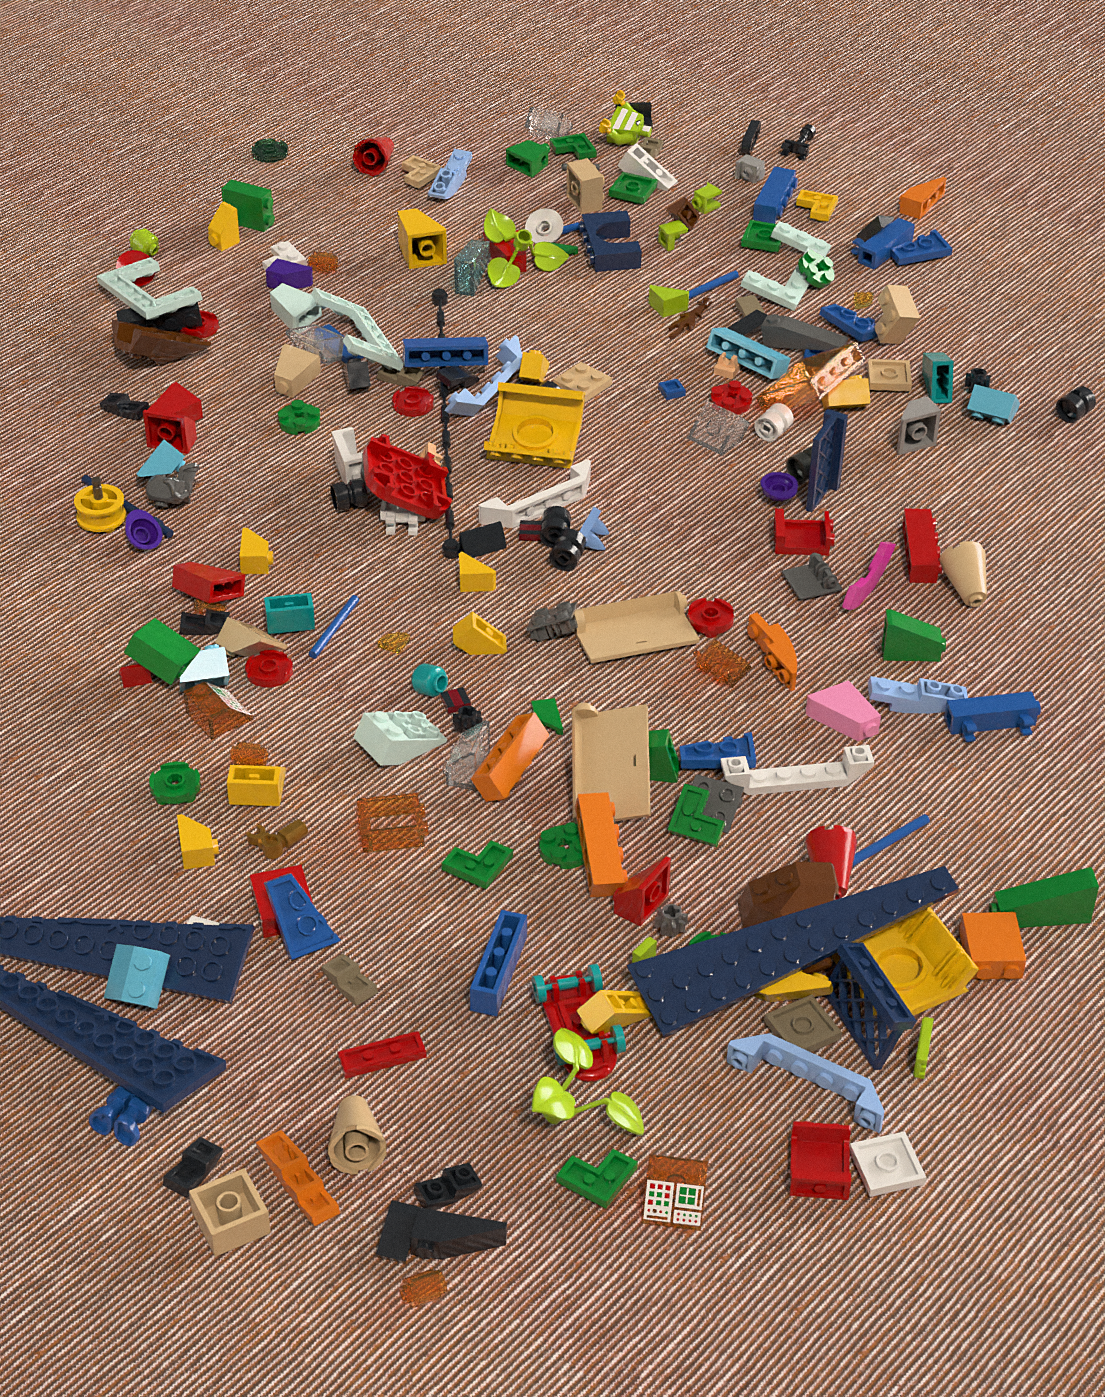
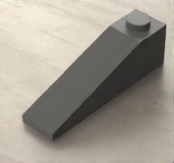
M767 315L761 325L763 344L766 347L842 351L848 341L846 336L788 316Z

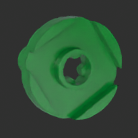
M809 249L798 261L801 274L804 272L807 275L806 280L817 288L828 286L835 278L832 260L828 257L824 258L812 249Z
M294 400L291 405L285 406L278 411L279 427L288 434L298 435V431H305V434H309L320 426V409L306 404L302 400Z
M174 761L165 763L160 766L159 771L155 774L153 771L150 775L149 785L151 794L160 805L183 802L191 803L195 801L196 794L201 787L200 774L196 768L195 770L189 768V764L185 762Z
M569 822L541 832L539 854L546 864L552 866V863L560 865V869H573L584 864L578 824ZM562 845H568L569 848H568V849H565V847H560V846H562Z

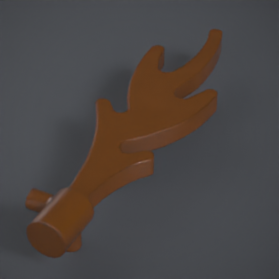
M704 297L703 302H697V305L700 306L687 313L680 314V319L669 326V331L678 328L674 333L670 334V339L681 334L686 326H689V331H691L696 324V316L702 318V312L712 304V300Z

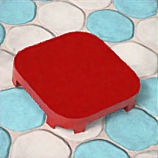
M381 434L379 438H370L362 453L365 482L370 491L388 503L426 518L440 519L452 503V498L447 497L445 477L449 473L447 467H441L433 460L435 455L427 452L423 458L391 445L389 435Z

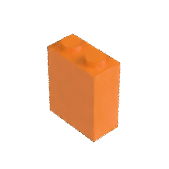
M1016 912L962 913L959 927L962 948L979 968L972 979H1023L1026 956Z

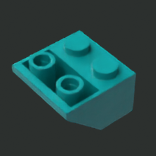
M311 593L264 597L263 605L268 634L315 629L314 606Z

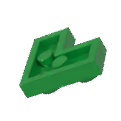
M584 133L550 139V147L555 154H565L566 152L573 151L579 160L597 157V150Z
M684 784L667 829L668 833L717 848L725 822L703 815L710 795L709 790Z
M492 840L478 856L454 847L442 861V870L487 889L513 858V849Z
M612 1149L599 1167L596 1168L572 1155L556 1175V1182L607 1209L637 1170L638 1161Z

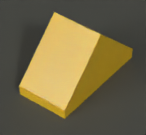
M460 552V592L494 591L496 589V571L464 552Z

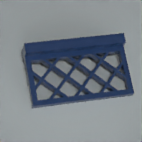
M830 409L825 411L823 427L813 439L806 511L811 513L829 489L837 491L841 483L848 415Z
M841 943L837 949V953L841 958L828 980L832 982L833 992L825 996L873 1069L881 1070L903 1031L913 1029L917 1020L864 943ZM847 968L850 971L851 979H847ZM838 982H839V997H840V999L838 998V996H837L836 993L834 992V989H835V987H836V985H837ZM847 982H851L852 998H848ZM860 987L864 991V998H860ZM848 1002H852L853 1018L849 1014ZM860 1002H864L865 1018H861ZM873 1006L877 1011V1018H873ZM861 1021H865L866 1038L862 1034ZM874 1021L878 1023V1038H874ZM886 1025L890 1031L892 1030L888 1038L886 1032ZM875 1042L879 1043L878 1056L875 1054Z

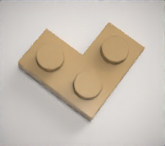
M415 155L402 162V169L410 172L404 176V181L415 188H421L435 179L440 168H442L440 165Z

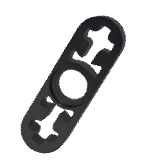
M751 120L742 141L741 154H752L760 134L761 121Z

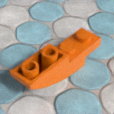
M758 612L749 615L747 632L749 637L754 639L762 651L766 653L764 658L766 667L772 670L779 681L790 691H794L797 675V657L790 638L778 623L770 626Z

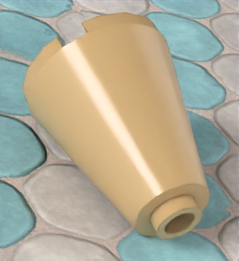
M964 541L960 542V546L954 549L952 546L948 547L941 554L940 563L943 571L964 603L968 606L978 607L987 599L986 553L980 543Z
M357 1095L348 1096L340 1102L328 1143L330 1162L339 1171L348 1174H358V1170L368 1169V1172L376 1169L386 1156L385 1138L367 1101Z

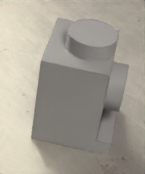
M747 154L736 161L735 178H742L756 184L764 178L765 161Z

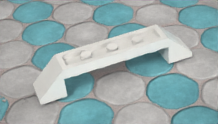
M587 459L570 466V480L507 506L498 497L479 504V523L488 525L501 521L503 527L514 528L520 525V520H533L542 516L544 511L551 506L564 507L585 498L590 482L591 461Z
M869 745L844 747L842 762L749 770L746 756L721 758L720 761L725 780L731 784L744 787L743 792L747 795L848 786L874 766V759Z

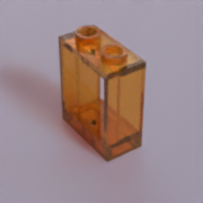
M418 792L356 799L363 853L424 847V836H429L427 820L422 821V818L426 817L424 802L419 803ZM406 814L414 815L415 825L371 829L370 818Z

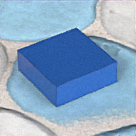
M678 379L658 383V390L666 400L686 396V389Z

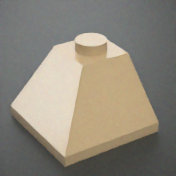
M227 617L215 641L218 645L225 647L226 654L235 657L236 654L245 657L260 654V651L286 650L288 646L253 625Z

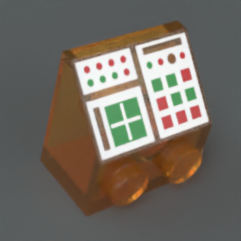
M204 681L183 691L186 713L211 740L253 721V716L227 689Z
M650 1154L645 1184L642 1224L701 1231L709 1161Z

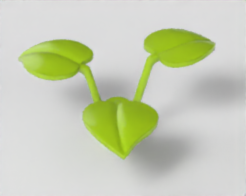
M492 208L489 209L484 220V233L486 237L493 243H500L503 240L509 242L514 239L513 245L515 247L509 262L501 257L494 258L489 262L487 274L494 287L508 288L518 281L520 269L512 263L518 251H525L528 246L531 255L535 256V265L542 271H555L568 260L569 255L564 250L549 242H538L533 249L532 235L528 230L521 229L515 232V224L509 217L498 213Z
M560 1028L554 1034L553 1045L561 1059L569 1064H573V1069L562 1086L551 1077H543L537 1082L532 1098V1112L542 1113L548 1122L556 1125L562 1120H570L577 1113L604 1104L607 1105V1115L615 1124L633 1134L644 1135L643 1120L637 1105L630 1097L621 1092H612L609 1099L602 1098L574 1108L575 1099L565 1090L578 1072L579 1066L583 1069H589L592 1066L593 1056L589 1046L579 1035L568 1029Z

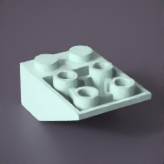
M376 711L364 713L353 737L380 765H400L447 742V738L440 732V729L432 725L426 719V715L419 711Z

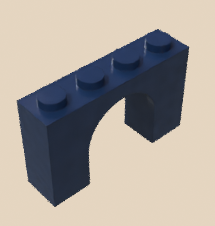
M627 210L582 214L581 222L578 223L579 233L582 234V243L585 244L586 254H589V264L593 265L595 272L641 268L642 251L638 241L621 243L604 241L607 239L630 237L631 220Z

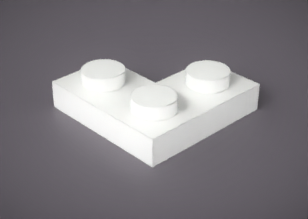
M289 241L271 246V253L274 256L262 261L265 270L277 258L307 266L306 258Z

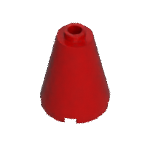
M388 137L361 140L354 147L352 157L354 165L361 173H366L369 176L379 175L386 169L394 150V143Z
M833 825L834 829L825 830V826H820L806 834L805 846L810 862H830L834 865L839 886L838 895H835V900L847 894L857 847L856 834L850 828L840 825Z

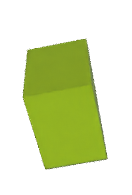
M655 285L649 286V305L663 318L688 310L689 291Z

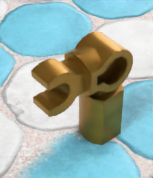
M296 819L278 831L277 835L266 833V829L262 825L256 826L258 834L246 833L249 844L258 845L264 851L266 858L277 859L283 854L284 847L288 848L308 834V829L304 822Z

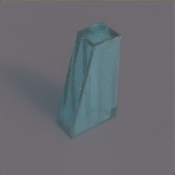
M471 239L455 257V294L475 295L490 260L489 241Z

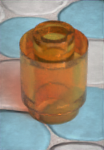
M314 251L313 255H309L308 265L312 267V271L331 273L332 271H337L338 256L333 255V253Z
M238 741L236 746L231 748L230 760L234 761V765L266 766L269 750L263 747L262 744Z
M429 1269L404 1278L402 1286L399 1287V1292L404 1304H409L411 1308H416L440 1299L442 1294L447 1293V1283L441 1270L433 1271Z

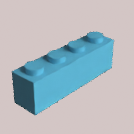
M726 327L712 328L706 348L720 355L725 352L726 357L729 359L736 355L739 364L771 379L785 378L791 360L790 357Z

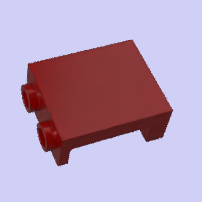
M775 508L773 523L775 554L811 555L812 553L829 556L830 547H834L835 534L833 533L834 521L829 519V511H824L823 520L784 519V509Z
M302 864L250 875L251 892L259 912L263 938L281 935L264 882L290 873L312 902Z
M794 1121L792 1123L789 1196L849 1200L851 1188L850 1125L813 1123L810 1121Z

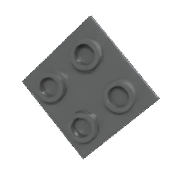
M812 553L809 557L808 565L781 571L800 600L842 591L843 589L838 583L837 577L831 573V568L823 561L821 554Z
M565 601L559 603L556 608L548 610L547 607L536 610L527 627V631L533 630L530 631L532 640L541 641L554 637L552 624L558 636L561 635V631L562 634L574 632V629L578 628L576 619L572 620L578 603Z
M696 774L692 786L709 790L710 793L703 815L724 821L723 833L729 834L737 808H740L743 802L741 796L744 787Z

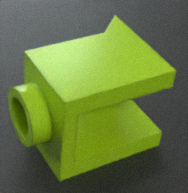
M707 182V186L694 191L693 207L703 214L721 207V203L714 200L713 197L722 194V190Z

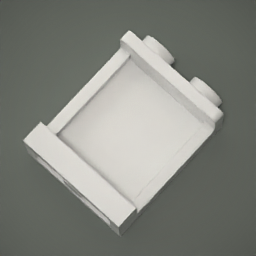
M353 427L331 431L336 466L342 481L348 484L352 479L362 478L367 492H370L364 477L363 452L357 453Z

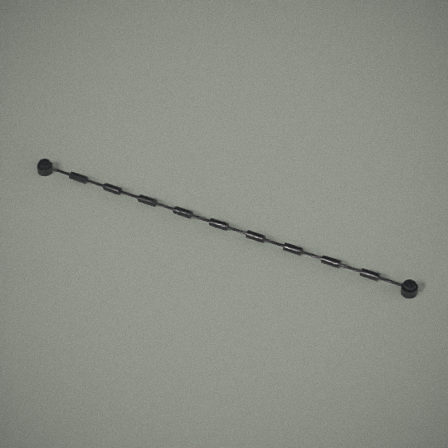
M441 288L435 289L432 293V304L439 306L436 316L440 333L437 338H446L443 333L445 314L442 311V306L448 303V294ZM439 366V370L447 366ZM440 382V396L443 398L441 421L444 423L442 447L445 448L443 467H447L449 471L446 476L445 486L447 497L453 500V485L450 483L449 476L452 473V461L448 455L451 440L450 432L447 430V422L450 419L449 413L445 411L447 408L448 386ZM450 505L445 512L446 528L449 529V539H446L442 544V555L445 558L454 559L459 557L460 544L456 539L452 538V529L455 523L454 511L451 510Z

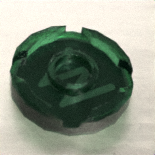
M273 138L259 140L251 148L253 158L265 163L281 161L289 154L287 143L283 140L277 142Z

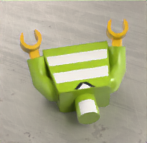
M618 90L613 96L612 101L614 104H620L621 106H617L610 121L606 118L602 119L599 132L602 134L607 133L608 143L635 145L640 136H651L652 127L644 125V116L636 112L627 101L625 102V93L622 90Z

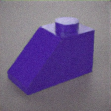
M277 258L266 269L267 287L275 289L282 283L296 289L310 287L313 285L312 267Z

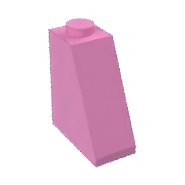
M849 680L807 695L806 714L812 719L856 741L879 734L881 715Z

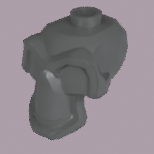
M190 463L181 466L178 477L167 478L166 475L152 476L146 485L148 499L155 501V506L168 508L169 504L190 503L191 499L189 496L192 492L195 475L200 468L199 464Z

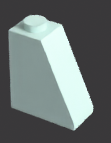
M283 283L270 292L271 310L295 334H298L322 316L321 308L315 304L316 301L311 294Z

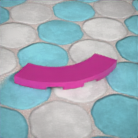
M880 542L876 554L868 567L869 574L849 586L842 605L843 608L848 610L857 608L873 591L887 567L896 544Z

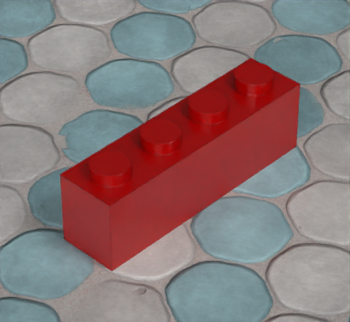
M904 508L902 531L909 583H937L938 574H942L943 568L940 563V546H937L938 532H934L936 531V518H932L931 509Z

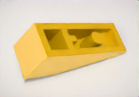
M600 990L577 1010L582 1018L581 1023L583 1027L591 1033H598L599 1031L608 1033L613 1025L620 1024L621 1027L652 1016L639 991Z

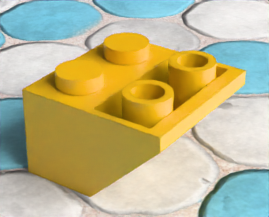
M861 375L850 376L848 380H841V377H831L818 388L825 410L866 407L870 404L868 378L862 379Z
M230 765L227 779L229 804L280 806L286 767Z

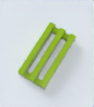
M922 1018L913 1073L916 1078L924 1079L934 1018Z

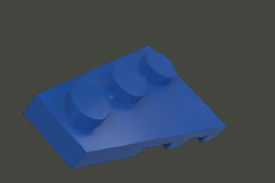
M934 229L927 236H918L914 242L907 241L892 248L891 257L898 265H907L909 263L924 262L929 259L952 255L953 248Z
M837 304L821 307L820 316L827 319L829 323L839 327L843 332L855 337L857 341L865 342L866 340L878 337L874 328L876 325L874 319L857 317L856 312Z
M752 732L744 733L743 738L733 739L732 736L723 737V741L718 743L703 741L679 747L681 768L691 770L698 768L722 769L721 758L746 756L749 768H756Z
M288 873L264 882L289 959L298 958L341 941L327 924L323 915L312 904L311 899L292 874Z

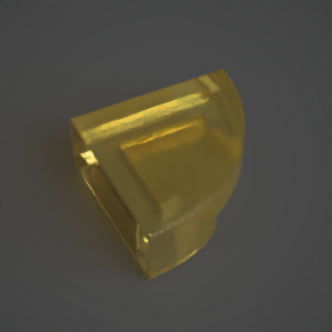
M854 292L855 309H863L870 306L873 302L874 293Z
M403 632L387 634L378 640V647L399 654L410 641V634Z

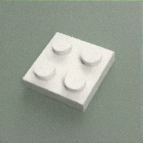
M905 1131L850 1143V1154L870 1197L925 1185L926 1175Z

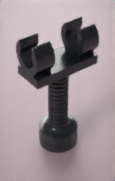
M810 124L804 125L800 130V138L797 141L786 139L782 143L781 148L783 151L780 154L788 156L792 152L800 154L798 159L805 160L809 155V144H805V142L815 136V127Z

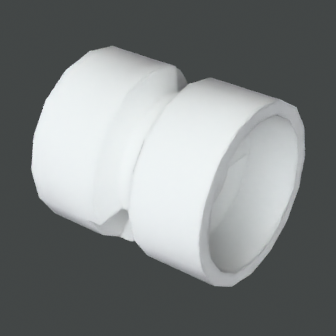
M773 404L755 422V431L758 436L768 442L775 441L782 432L792 425L794 417L791 410L784 404Z

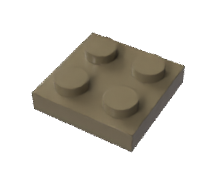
M812 994L765 1014L764 1022L776 1037L809 1052L839 1041L842 1037V1031Z

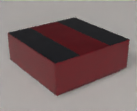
M520 520L519 540L541 541L540 530L542 521Z
M464 687L440 692V699L448 714L458 712L459 708L463 706H471V701Z

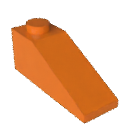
M941 177L909 188L899 198V213L921 219L944 195L946 178Z

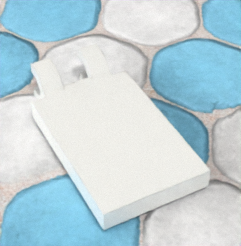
M382 500L380 520H386V535H395L396 522L408 523V535H418V521H425L426 517Z

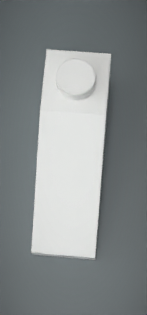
M637 143L625 153L617 165L623 172L657 179L658 185L656 188L668 191L677 183V180Z

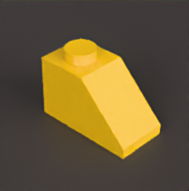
M226 202L220 204L208 226L210 245L224 251L240 243L237 209Z
M242 528L239 555L241 573L269 574V565L274 564V553L269 551V542L250 529Z
M473 611L453 626V643L458 649H463L469 655L504 654L507 652L506 635Z
M183 814L177 815L184 870L214 866V855L219 854L217 839H212L211 829Z

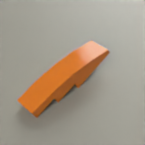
M282 1130L256 1142L258 1150L278 1181L314 1227L340 1214L338 1203L325 1190L323 1180L309 1166L307 1156Z

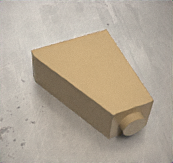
M284 344L274 374L276 392L294 398L321 373L320 356Z

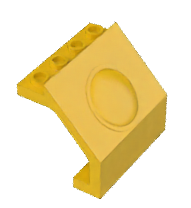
M498 382L497 413L490 440L484 441L483 450H487L486 459L570 469L582 426L586 392Z
M931 907L860 941L864 943L913 1016L968 992L969 990L966 985L979 970ZM838 953L832 955V959L837 964L841 957ZM847 968V979H851L850 971ZM860 987V997L864 998V991ZM873 1006V1015L877 1016V1011Z

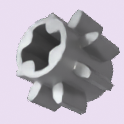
M667 904L662 909H657L654 926L656 928L661 927V935L675 937L680 932H685L688 914L682 913L681 906Z

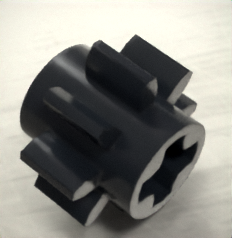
M974 368L971 370V373H966L965 387H969L971 393L975 384L989 388L991 375H986V370L982 368Z
M469 705L459 708L458 714H453L454 730L459 731L464 736L477 734V728H483L481 711H477L476 708Z

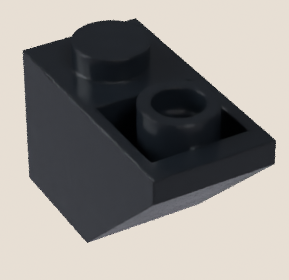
M361 358L351 359L342 368L348 391L368 389L371 386L367 361L362 362Z

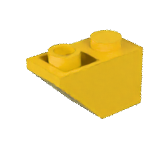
M529 350V353L523 352L519 373L522 381L537 383L544 381L549 368V361L541 354L542 352L537 350Z

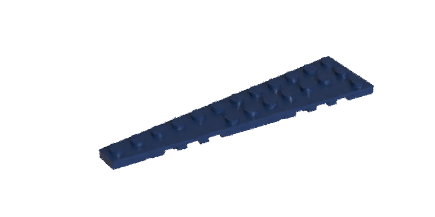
M942 866L626 966L665 1039L837 953L841 943H858L958 893L959 888L946 866Z
M6 915V917H0V957L108 979L117 944L157 950L170 955L162 990L232 1005L255 927L253 924L219 923V925H204V923L200 922L178 924L175 921L151 923L147 920L129 921L66 917L44 919L39 916L18 918L14 915Z
M0 964V1008L163 1113L226 1070V1060L198 1048L194 1051L183 1046V1042L175 1038L171 1041L161 1037L160 1032L154 1029H141L137 1027V1022L120 1017L114 1012L62 990L55 992L47 989V984L41 981L33 983L26 980V976L20 972L10 973L5 971L3 965Z

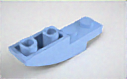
M454 149L445 168H440L428 192V196L441 199L452 197L467 176L466 169L472 159V152Z
M870 676L868 681L869 699L889 703V711L940 713L945 712L947 700L968 698L966 687L920 678L918 684L914 685L907 682Z

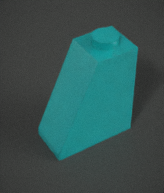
M944 352L923 353L922 375L929 398L934 403H952L954 361Z

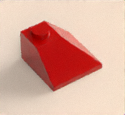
M150 410L143 411L147 447L156 449L164 439L179 452L189 453L197 440L195 421L181 415Z
M668 856L664 857L630 878L622 887H618L613 895L614 914L641 927L669 895L671 858Z

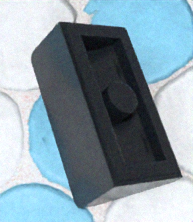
M878 215L856 235L857 238H861L866 242L890 224L894 217Z
M756 309L727 328L750 338L761 331V325L767 314Z
M501 521L460 532V552L475 558L505 549L506 539Z

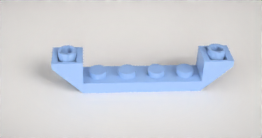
M516 335L510 341L506 338L498 347L501 351L495 357L504 364L501 368L503 373L498 371L491 378L493 383L488 382L480 390L483 393L482 395L478 392L473 396L466 388L459 394L455 392L447 400L450 403L445 409L447 413L474 416L497 392L498 382L505 383L521 366L522 352L519 338Z
M770 1033L731 1040L729 1042L727 1063L732 1064L735 1068L752 1074L761 1059H764L772 1065L779 1066L798 1077H803L824 1089L831 1090L850 1101L856 1102L853 1121L864 1128L878 1133L882 1130L885 1111L870 1079Z

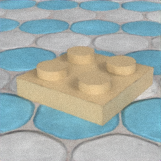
M868 359L869 390L911 391L910 360Z
M580 362L556 377L553 382L561 389L586 392L585 402L611 386L612 377Z

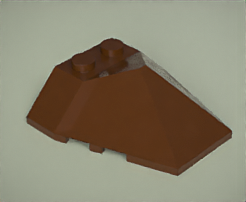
M112 320L111 323L114 345L122 350V354L139 359L143 355L158 365L211 346L210 341L192 335L163 331L153 327L148 328L117 320Z
M794 862L748 882L738 901L743 928L835 900V895H838L839 886L834 865L830 862ZM832 955L803 969L802 972L812 975L831 967Z

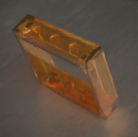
M853 342L802 359L756 397L764 413L775 403L784 404L790 409L819 400L863 363L865 358L857 342Z

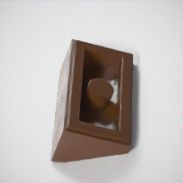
M685 197L666 209L674 221L680 220L688 228V231L692 230L700 217V214Z

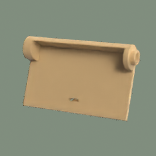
M680 591L576 609L572 620L576 619L578 628L574 629V633L591 663L700 643L698 635L684 614V609L687 608V599Z
M580 703L572 709L574 823L577 824L575 813L578 794L609 792L610 802L615 804L614 821L651 816L647 704L598 712L591 704Z

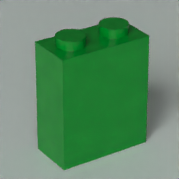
M232 179L221 188L222 202H226L237 209L238 226L265 232L274 224L275 216L273 215L271 189Z
M154 618L132 635L124 653L172 685L178 679L180 680L181 675L201 649Z

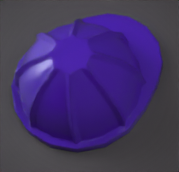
M772 472L763 476L760 481L764 495L772 501L783 502L794 497L797 493V480L788 473Z
M133 510L126 516V539L134 548L151 550L160 544L163 536L162 529L152 515L144 510Z

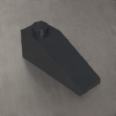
M419 1207L410 1236L411 1255L423 1259L442 1260L506 1246L507 1222Z

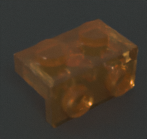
M716 639L703 653L697 650L693 653L697 660L695 664L700 670L705 673L709 671L721 685L726 683L732 688L752 668L749 662Z

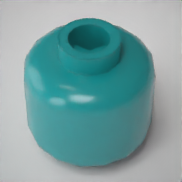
M423 663L419 665L411 677L414 690L419 694L430 697H437L448 685V677L445 670L440 666Z

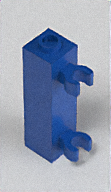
M897 218L866 242L861 238L853 240L852 243L858 247L853 248L851 252L859 255L858 263L871 269H876L891 257L892 248L907 241H913L915 224Z
M1032 691L947 700L944 720L950 734H963L965 742L976 740L973 732L1017 727L1020 728L1022 736L1032 735L1033 732L1030 726L1036 725L1037 716L1041 713V706L1039 701H1036Z

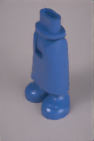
M119 1085L107 1097V1105L91 1113L89 1124L94 1131L102 1135L109 1134L114 1128V1134L118 1141L130 1147L134 1146L140 1138L137 1123H144L154 1107Z

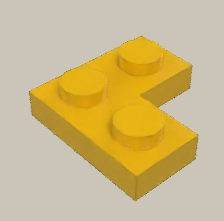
M801 189L796 205L807 209L812 208L810 211V218L829 221L838 203V196Z

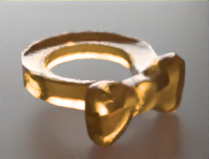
M196 599L194 611H198V614H203V609L227 611V605L206 603Z

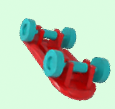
M598 964L588 965L587 977H583L581 970L576 971L575 975L549 976V980L545 983L541 974L532 976L535 1000L543 1005L553 1037L560 1028L568 1029L579 1035L592 1052V1066L589 1069H583L579 1066L575 1078L586 1082H595L606 1078L616 1066L618 1053L626 1052L623 1029L618 1024L611 1026L608 1033H604V1031L591 1033L583 1027L581 1023L582 1018L577 1012L597 991L603 990L602 975ZM554 1048L558 1065H564L565 1069L571 1073L573 1064H569L561 1059Z

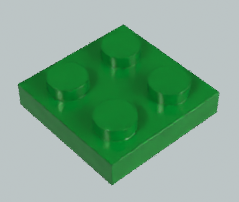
M622 172L610 187L609 196L615 197L618 200H628L636 204H644L656 189L658 180Z
M750 220L741 239V246L749 249L779 252L783 242L771 237L777 224Z

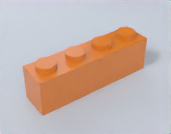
M535 712L517 715L471 777L472 782L486 802L502 801L509 796L510 790L521 779L522 773L531 765L532 759L543 748L544 742L549 737L548 732Z
M609 792L578 794L575 813L590 898L613 896L616 889L622 887L628 881L626 869L622 870L621 864L624 858L623 848L618 847L617 842L619 840V826L614 824L613 817H615V804L610 802Z

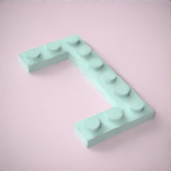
M780 221L771 237L805 253L812 249L824 258L832 246L822 239H817L807 232L795 229L789 224ZM797 265L785 286L750 270L746 273L740 286L795 311L810 283L806 280L807 275L804 272L801 274Z
M151 257L96 276L98 284L144 318L150 320L156 319L164 313H173L178 308L184 306H193L196 302L202 300L201 292L193 286L154 299L132 283L136 278L148 277L160 270L159 263Z
M313 289L311 295L316 301L315 304L322 309L330 308L340 316H343V314L349 316L355 322L356 328L362 332V336L368 341L365 342L346 334L343 343L350 354L354 356L361 355L369 362H379L387 369L392 370L394 368L401 371L404 362L364 307L320 289Z

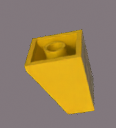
M417 208L397 211L398 242L408 268L414 269L447 264L446 228Z

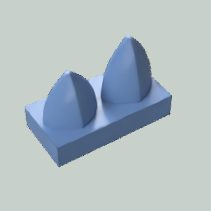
M593 507L579 532L584 535L587 541V548L605 550L604 544L595 534L609 535V531L606 525L598 518L601 510Z

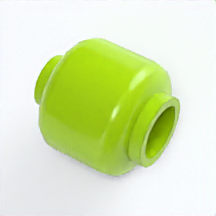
M147 229L135 230L131 234L129 242L132 250L142 251L149 256H154L158 252L159 239L156 235Z

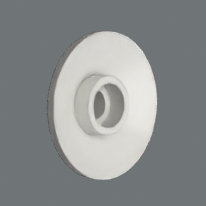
M539 209L529 216L526 221L525 230L531 233V241L535 244L544 241L553 243L563 232V220L552 209Z

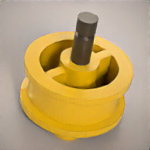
M93 477L91 479L92 485L80 490L74 498V506L77 510V523L82 529L87 531L111 533L126 519V510L123 506L124 495L119 488L108 484H101L100 477Z

